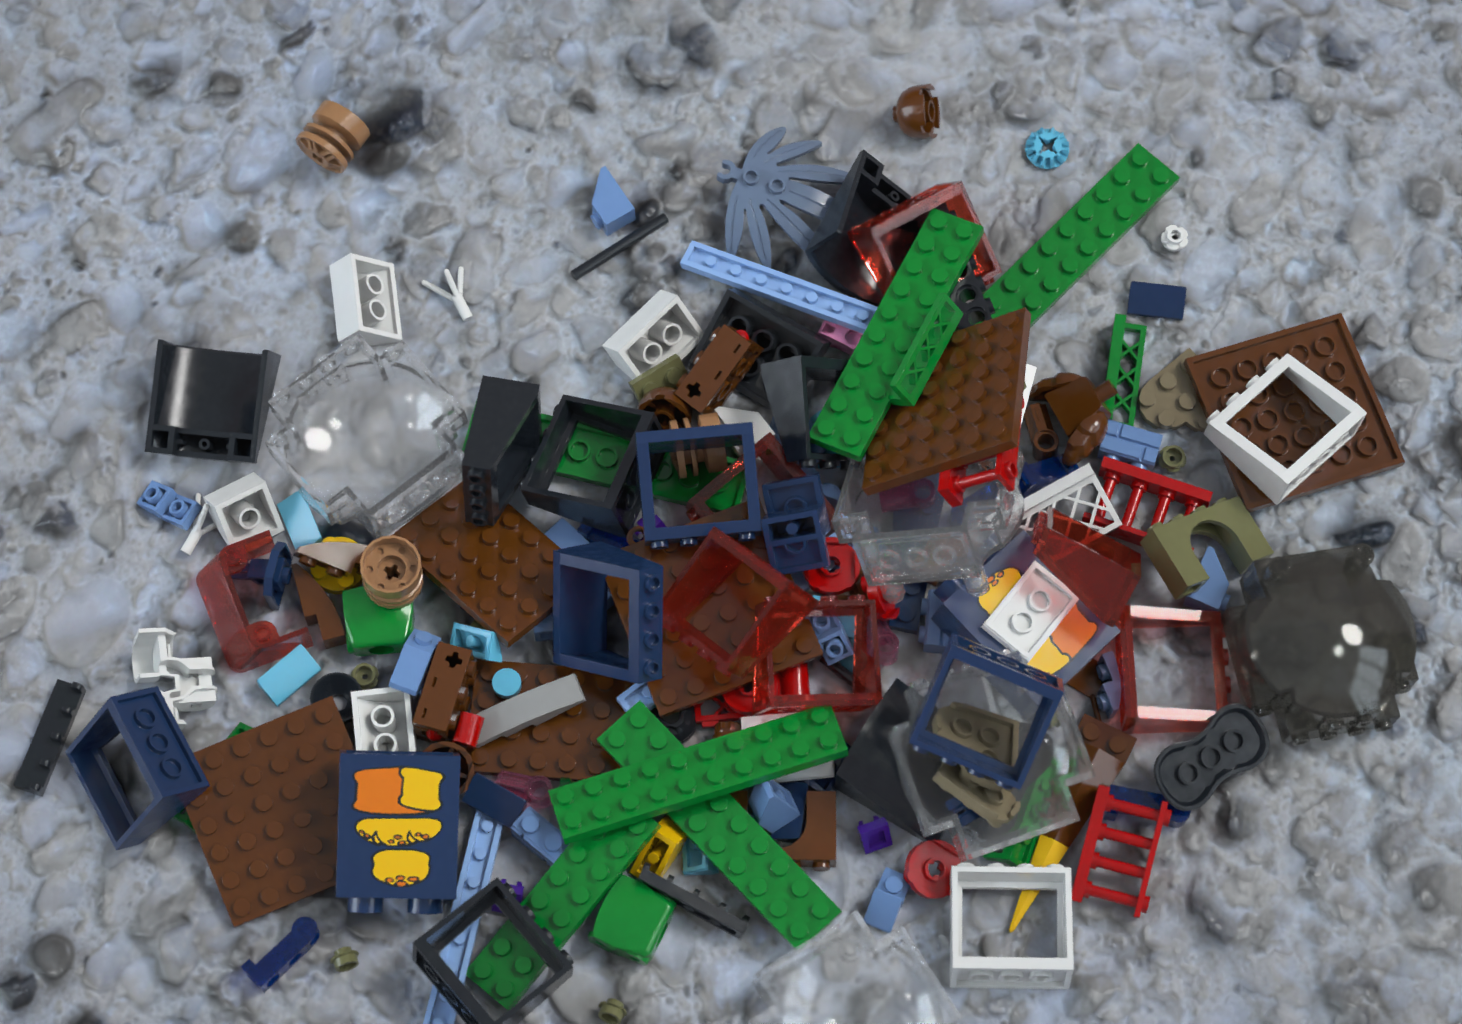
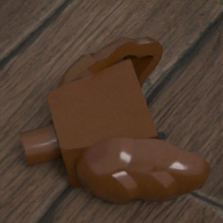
M1061 372L1057 373L1054 377L1042 379L1031 387L1028 400L1048 402L1066 435L1069 437L1062 457L1064 465H1076L1087 458L1095 447L1103 442L1108 430V419L1111 417V412L1105 401L1118 393L1109 379L1095 387L1086 376L1082 377L1076 373Z

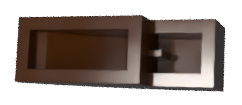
M297 563L291 564L307 625L319 624L326 649L347 644L340 617L323 588Z

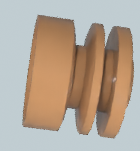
M324 100L312 116L314 123H307L305 125L304 131H301L297 136L296 143L318 165L335 173H343L348 166L347 163L351 162L354 158L352 151H358L370 136V131L366 124L349 109L339 103Z
M717 412L698 415V427L720 425ZM683 418V428H690L691 424L688 418ZM676 420L669 421V429H679ZM725 447L670 452L671 462L678 473L679 479L687 478L686 465L689 464L693 476H698L699 462H704L709 474L728 470Z
M391 535L382 536L372 541L364 549L360 559V569L363 587L369 599L378 606L388 609L402 608L412 603L420 594L423 586L421 557L415 545L406 538Z

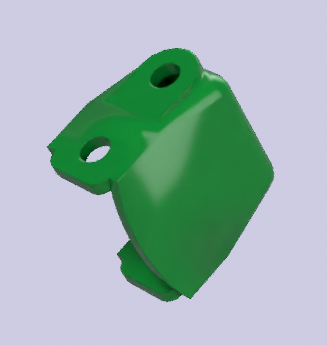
M363 586L343 590V613L346 625L348 654L361 657L401 653L404 643L414 630V601L402 608L388 609L378 606L369 599Z
M623 874L604 899L598 912L594 929L588 934V940L595 946L614 955L625 957L640 965L647 966L648 962L652 960L673 918V912L677 904L672 899Z

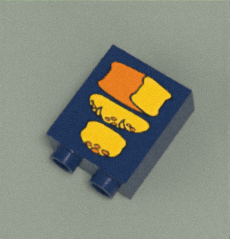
M1025 530L1019 533L1010 543L998 532L974 555L983 565L977 573L968 579L957 569L933 592L943 604L931 617V620L949 638L951 633H955L1023 662L982 629L981 626L1031 564L1037 561L1080 596V599L1027 663L1030 666L1063 679V686L1121 632ZM980 670L1026 720L1036 712L1042 695Z
M340 750L336 897L348 898V912L382 913L384 898L407 899V913L442 914L443 899L456 900L461 757L458 752Z

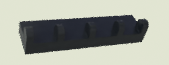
M57 679L14 782L15 788L43 797L85 696L86 689L82 684L77 682L69 683Z
M645 862L636 879L637 881L672 899L678 907L738 939L745 933L749 925V916L744 915L742 919L724 911L727 904L721 902L719 907L705 901L698 897L701 892L699 889L695 888L693 893H690L672 883L674 876L669 874L667 879H664L649 871L651 864Z

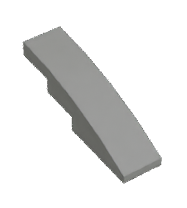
M576 674L546 683L477 713L476 715L485 719L476 748L501 736L508 737L530 725L538 726L586 701Z

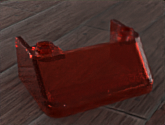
M269 530L224 547L199 571L196 577L198 589L226 662L231 670L238 673H244L283 658L300 644L305 649L314 646L307 626L279 637L276 627L269 621H258L249 625L231 575L244 570L249 560L271 552L275 544Z

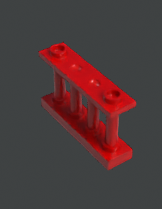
M1024 398L1022 401V409L1025 406ZM1019 441L1016 448L940 472L938 492L953 508L963 505L964 492L969 487L999 480L1008 492L1014 491L1015 478L1018 476L1017 458ZM996 458V467L994 469L966 476V469L969 465Z
M1106 456L1103 457L1098 476L1103 477L1105 480L1103 489L1109 500H1111L1116 484L1122 483L1130 486L1132 489L1121 520L1123 525L1106 535L1142 546L1140 542L1148 533L1133 528L1132 524L1143 493L1149 492L1157 495L1159 498L1150 526L1157 522H1162L1163 524L1170 502L1176 501L1185 504L1186 511L1184 516L1200 506L1205 505L1208 508L1213 494L1212 491ZM1101 498L1099 505L1106 507L1105 503ZM1097 509L1093 525L1105 528L1114 523V521L1104 518L1106 511ZM1084 512L1082 522L1090 523L1092 514ZM1091 529L1092 534L1099 531L1097 529Z
M1099 784L1072 887V901L1081 903L1083 897L1089 898V896L1134 907L1133 917L1140 918L1141 913H1147L1150 896L1145 894L1162 826L1168 827L1172 810L1167 809L1168 802L1166 801L1161 802L1160 809L1158 810L1115 799L1114 795L1109 794L1110 787ZM1115 810L1156 821L1153 837L1148 838L1107 827L1106 823H1102L1104 811L1110 812ZM1105 838L1149 850L1145 867L1099 856L1100 852L1095 851L1097 840L1103 841ZM1096 867L1141 878L1138 896L1093 885V881L1087 880L1090 869L1096 870Z

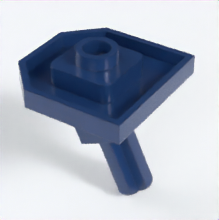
M277 541L271 550L269 559H251L250 563H234L233 566L229 567L228 571L233 580H251L257 585L264 586L263 596L270 609L279 611L285 585L289 584L291 580L293 556L286 543Z

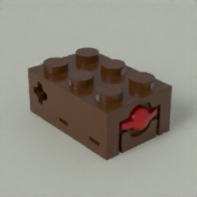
M726 324L722 328L720 326L716 328L710 336L709 340L711 343L705 351L701 350L694 358L693 364L695 365L689 374L685 373L677 382L676 386L678 389L674 394L701 414L714 413V409L719 406L723 407L764 349L751 340L745 330H738Z
M438 642L412 721L417 739L430 743L453 741L462 711L467 712L470 704V697L467 696L470 686H475L479 670L476 669L477 661H474L472 650Z

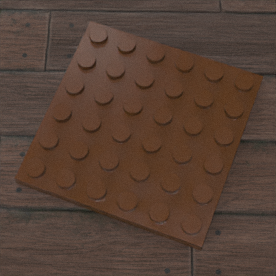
M1026 307L954 332L915 406L891 404L867 449L862 490L867 496L1018 447L1031 313Z
M1342 313L1186 358L1184 361V366L1206 419L1216 410L1222 412L1227 407L1226 402L1236 392L1241 395L1247 389L1245 387L1246 384L1255 375L1261 377L1267 372L1265 368L1273 359L1277 357L1280 360L1287 353L1367 412L1356 434L1280 503L1398 468L1405 463ZM1284 373L1226 423L1286 469L1291 467L1337 425ZM1220 451L1237 495L1249 513L1276 505Z
M759 499L760 517L762 519L766 513ZM747 501L684 525L748 520ZM763 529L761 535L756 536V540L740 542L738 538H727V542L722 544H709V540L698 541V545L691 547H681L680 543L669 544V548L653 550L651 546H645V542L642 540L621 548L663 565L662 679L646 682L660 718L823 657V651L809 619L804 618L802 614L805 608L791 574L772 576ZM607 575L605 578L607 587L629 639V580Z
M333 696L193 753L210 786L185 808L234 928L336 886L340 750H354V747Z

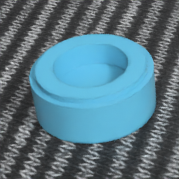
M510 668L500 669L494 674L492 679L495 694L503 699H510L518 695L522 687L520 675Z

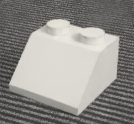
M254 472L203 497L205 503L209 504L208 511L215 526L233 555L284 531L266 482Z

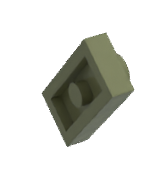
M674 354L628 383L638 403H640L643 396L654 388L663 386L678 388L676 386L677 382L688 372L680 357Z

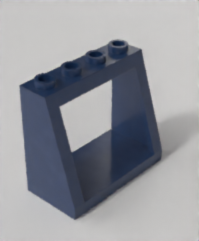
M752 422L636 432L635 449L645 546H651L653 550L669 548V544L680 543L681 547H691L698 545V541L709 540V544H722L727 542V538H738L740 542L756 540V536L761 535ZM743 446L748 520L656 528L649 454Z
M602 541L553 550V662L558 665L637 684L662 679L663 565ZM607 575L629 580V659L607 649V583L605 580Z
M951 633L910 732L909 743L913 744L912 748L922 754L929 755L932 752L941 756L940 760L948 765L956 767L957 764L969 768L968 772L976 777L985 778L986 775L995 779L996 784L1005 789L1012 790L1014 787L1021 790L1064 694L1063 679L955 633ZM954 659L1042 695L1014 767L926 730Z
M158 686L110 697L65 751L116 851L141 844L210 786ZM120 733L155 798L138 818L102 750L104 746Z

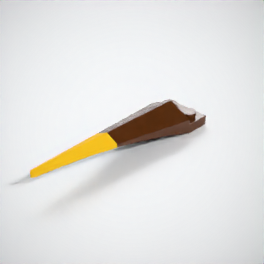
M1084 713L1071 740L1031 861L1034 867L1059 864L1090 818L1098 785L1111 787L1124 768L1137 738ZM1040 890L1021 891L1009 927L1010 933L1015 930Z

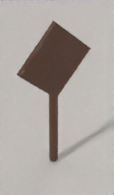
M1092 659L1066 684L1090 698L1095 719L1102 721L1096 695L1105 681L1102 682L1099 679L1096 671L1098 661Z

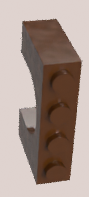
M748 791L729 793L748 813ZM807 791L805 830L795 843L782 847L800 868L812 867L814 871H828L830 867H836V791Z

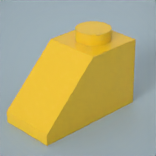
M667 815L658 822L661 828L639 853L630 870V873L638 877L645 862L651 864L649 871L663 877L684 846L688 837Z

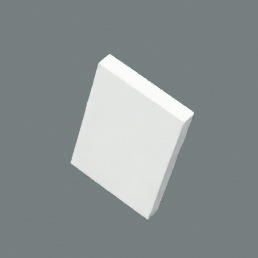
M1034 561L981 628L1027 664L1080 599V596L1037 561Z

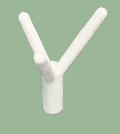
M462 266L458 268L457 287L448 269L444 270L453 295L426 280H422L421 284L453 301L464 322L473 317L463 298L464 268Z
M197 493L195 501L201 505V494ZM208 503L203 505L201 513L199 512L193 521V529L181 548V551L188 555L192 554L202 535L217 528L214 523L202 528L209 509Z

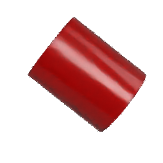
M462 711L452 742L476 748L485 718Z

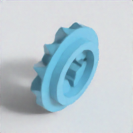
M1041 127L1038 131L1031 133L1026 141L1025 152L1029 161L1035 166L1042 169H1053L1062 165L1068 158L1069 141L1065 138L1064 133H1059L1054 127L1051 129ZM1044 142L1048 145L1054 142L1052 147L1053 151L1051 152L1050 150H1046L1045 152L1043 151L1041 153L1043 148L1042 143Z

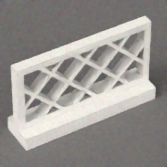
M1089 463L988 518L996 534L999 532L1004 538L1003 531L1014 526L1024 529L1026 532L1031 531L1042 534L1043 538L1040 545L1042 549L1044 548L1047 536L1062 540L1060 552L1055 555L1048 554L1055 562L1123 525ZM1091 483H1094L1098 491L1095 504L1079 500L1082 488ZM1077 492L1076 498L1069 497V495ZM1101 498L1105 503L1106 507L1099 505ZM1066 499L1074 502L1070 518L1054 514L1058 501ZM1078 503L1094 507L1090 523L1074 519ZM1052 505L1050 512L1044 511V509ZM1097 509L1108 511L1114 523L1105 528L1093 525ZM1036 513L1049 515L1045 531L1029 527L1031 518ZM1053 517L1069 521L1064 537L1048 533ZM1027 519L1025 526L1018 524ZM1072 522L1088 527L1085 538L1079 542L1068 539ZM1092 528L1099 530L1094 534L1090 535ZM1066 542L1073 544L1065 549Z

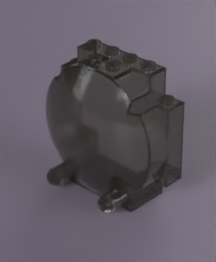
M1360 543L1339 548L1255 560L1239 580L1245 605L1228 607L1220 617L1243 705L1253 710L1258 717L1268 716L1274 711L1282 744L1292 742L1293 745H1302L1314 738L1327 741L1336 738L1338 734L1348 733V736H1357L1363 734L1365 730L1374 728L1376 732L1389 730L1401 717L1395 695L1409 692L1419 679L1414 663L1417 638L1411 611L1400 591L1390 580L1376 579L1370 566L1375 554L1373 549L1367 544Z

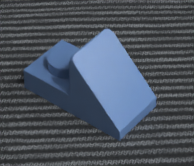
M888 867L885 868L880 882L873 892L863 923L889 934L891 933L910 889V885L905 882L902 873Z

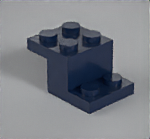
M819 473L763 483L761 487L767 514L761 519L772 576L830 566L831 562L825 535L831 530Z

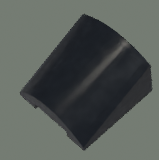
M865 150L859 152L823 217L805 253L818 273L842 294L878 307L920 231L914 213L935 204L926 197L918 202L882 174L885 165Z
M158 339L144 452L202 460L256 464L281 355L270 350H263L262 354L189 347L175 345L163 339Z
M896 678L848 751L849 756H846L836 773L835 789L878 815L885 817L888 821L922 841L941 840L954 817L953 812L948 811L944 803L954 796L944 791L932 780L942 764L941 756L932 752L929 755L922 754L912 748L913 744L909 743V735L924 697ZM936 706L926 726V730L933 732V718L939 710Z

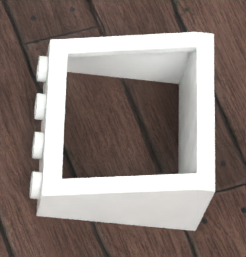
M1288 353L1280 360L1277 357L1273 359L1265 368L1267 372L1261 377L1255 375L1246 384L1245 387L1247 389L1241 395L1236 392L1226 402L1227 407L1222 412L1219 410L1213 412L1206 420L1208 425L1204 432V435L1276 505L1356 434L1367 414L1357 403ZM1282 373L1337 424L1288 469L1226 424Z
M960 863L957 866H952L950 874V988L1069 989L1074 970L1071 867H1064L1061 864L1034 867V865L1027 863L1019 864L1016 867H1004L1000 863H991L987 866ZM962 889L1057 890V958L962 957Z

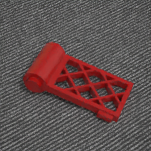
M808 662L775 674L778 680L776 709L765 710L761 715L800 712L811 708ZM717 697L712 700L720 708L713 715L701 716V705L704 702L694 705L696 724H702V729L714 728L718 722L741 720V717L751 716L735 713L725 702H721Z

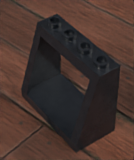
M799 355L761 364L762 380L787 463H799V468H813L817 464L820 466V469L824 470L835 469L837 466H840L841 471L857 470V467H860V472H864L867 451L861 462L841 454L811 452L806 379L835 382L836 385L849 360Z
M482 376L461 464L466 522H471L476 526H494L521 484L522 478L526 476L531 466L532 456L538 451L542 442L540 384Z
M563 394L559 404L554 408L553 418L548 428L543 432L542 442L538 451L532 456L531 466L527 475L521 480L520 491L531 506L615 536L626 538L628 530L634 526L641 510L635 434L636 432L663 430L654 412ZM578 423L630 441L604 502L548 490ZM665 453L649 454L652 482Z
M498 877L413 942L412 960L465 1024H518L573 975L574 967L572 964L574 962L571 956L564 949L560 951L553 943L555 939L550 931L545 927L540 928L534 921L536 917L532 910L525 904L521 906L515 898L517 895L514 889L507 882L503 884ZM494 904H496L554 973L551 978L495 1022L438 955Z

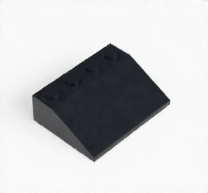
M729 288L725 292L689 363L695 365L693 364L694 358L701 350L705 351L711 343L709 340L710 336L719 326L722 328L726 324L738 330H745L749 338L764 349L735 390L771 410L761 376V364L799 355L824 357L832 342L737 288Z

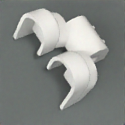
M167 628L138 629L132 644L134 681L136 684L155 683L161 677L174 679L175 689L166 692L161 691L178 726L183 730L187 723L184 720H180L179 711H201L212 707L216 702L217 687L212 685L211 676L215 674V669L212 667L211 657H173L175 632Z

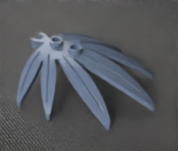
M785 127L773 129L760 137L750 149L742 169L737 168L730 160H723L722 168L728 169L730 172L728 174L717 173V180L724 184L736 183L731 193L726 213V252L735 256L737 254L743 232L744 211H746L754 249L761 265L771 268L770 238L765 219L759 207L763 206L781 229L805 251L815 233L784 204L822 220L834 197L816 188L789 179L842 185L848 172L820 165L797 164L777 166L822 147L821 141L807 140L794 142L773 151L786 134Z

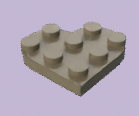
M1190 348L1151 378L1141 389L1138 399L1139 414L1145 423L1154 429L1177 430L1185 425L1194 432H1205L1208 425L1206 423L1207 419L1184 366L1186 358L1196 356Z
M952 702L950 706L939 708L933 718L932 729L935 734L1013 767L1018 757L1020 721L960 702ZM960 765V775L965 781L974 782L995 791L1003 789V787L996 784L995 779L986 775L985 778L976 777L968 772L969 768Z
M942 762L932 778L944 791L949 792L968 809L985 818L992 827L999 828L1002 824L1008 823L1020 810V801L1016 802L1015 797L1011 793L1014 787L1012 790L1003 788L1001 791H995L974 782L965 781L960 775L961 767L959 764L954 767Z

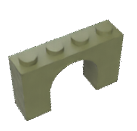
M1239 496L1229 500L1226 497L1221 498L1213 503L1212 506L1208 508L1205 505L1200 506L1186 516L1183 513L1176 515L1165 524L1157 522L1146 530L1148 534L1140 542L1175 600L1197 592L1209 579L1208 574L1191 547L1190 536L1193 534L1206 535L1217 541L1224 548L1240 575L1261 567L1274 554V551Z

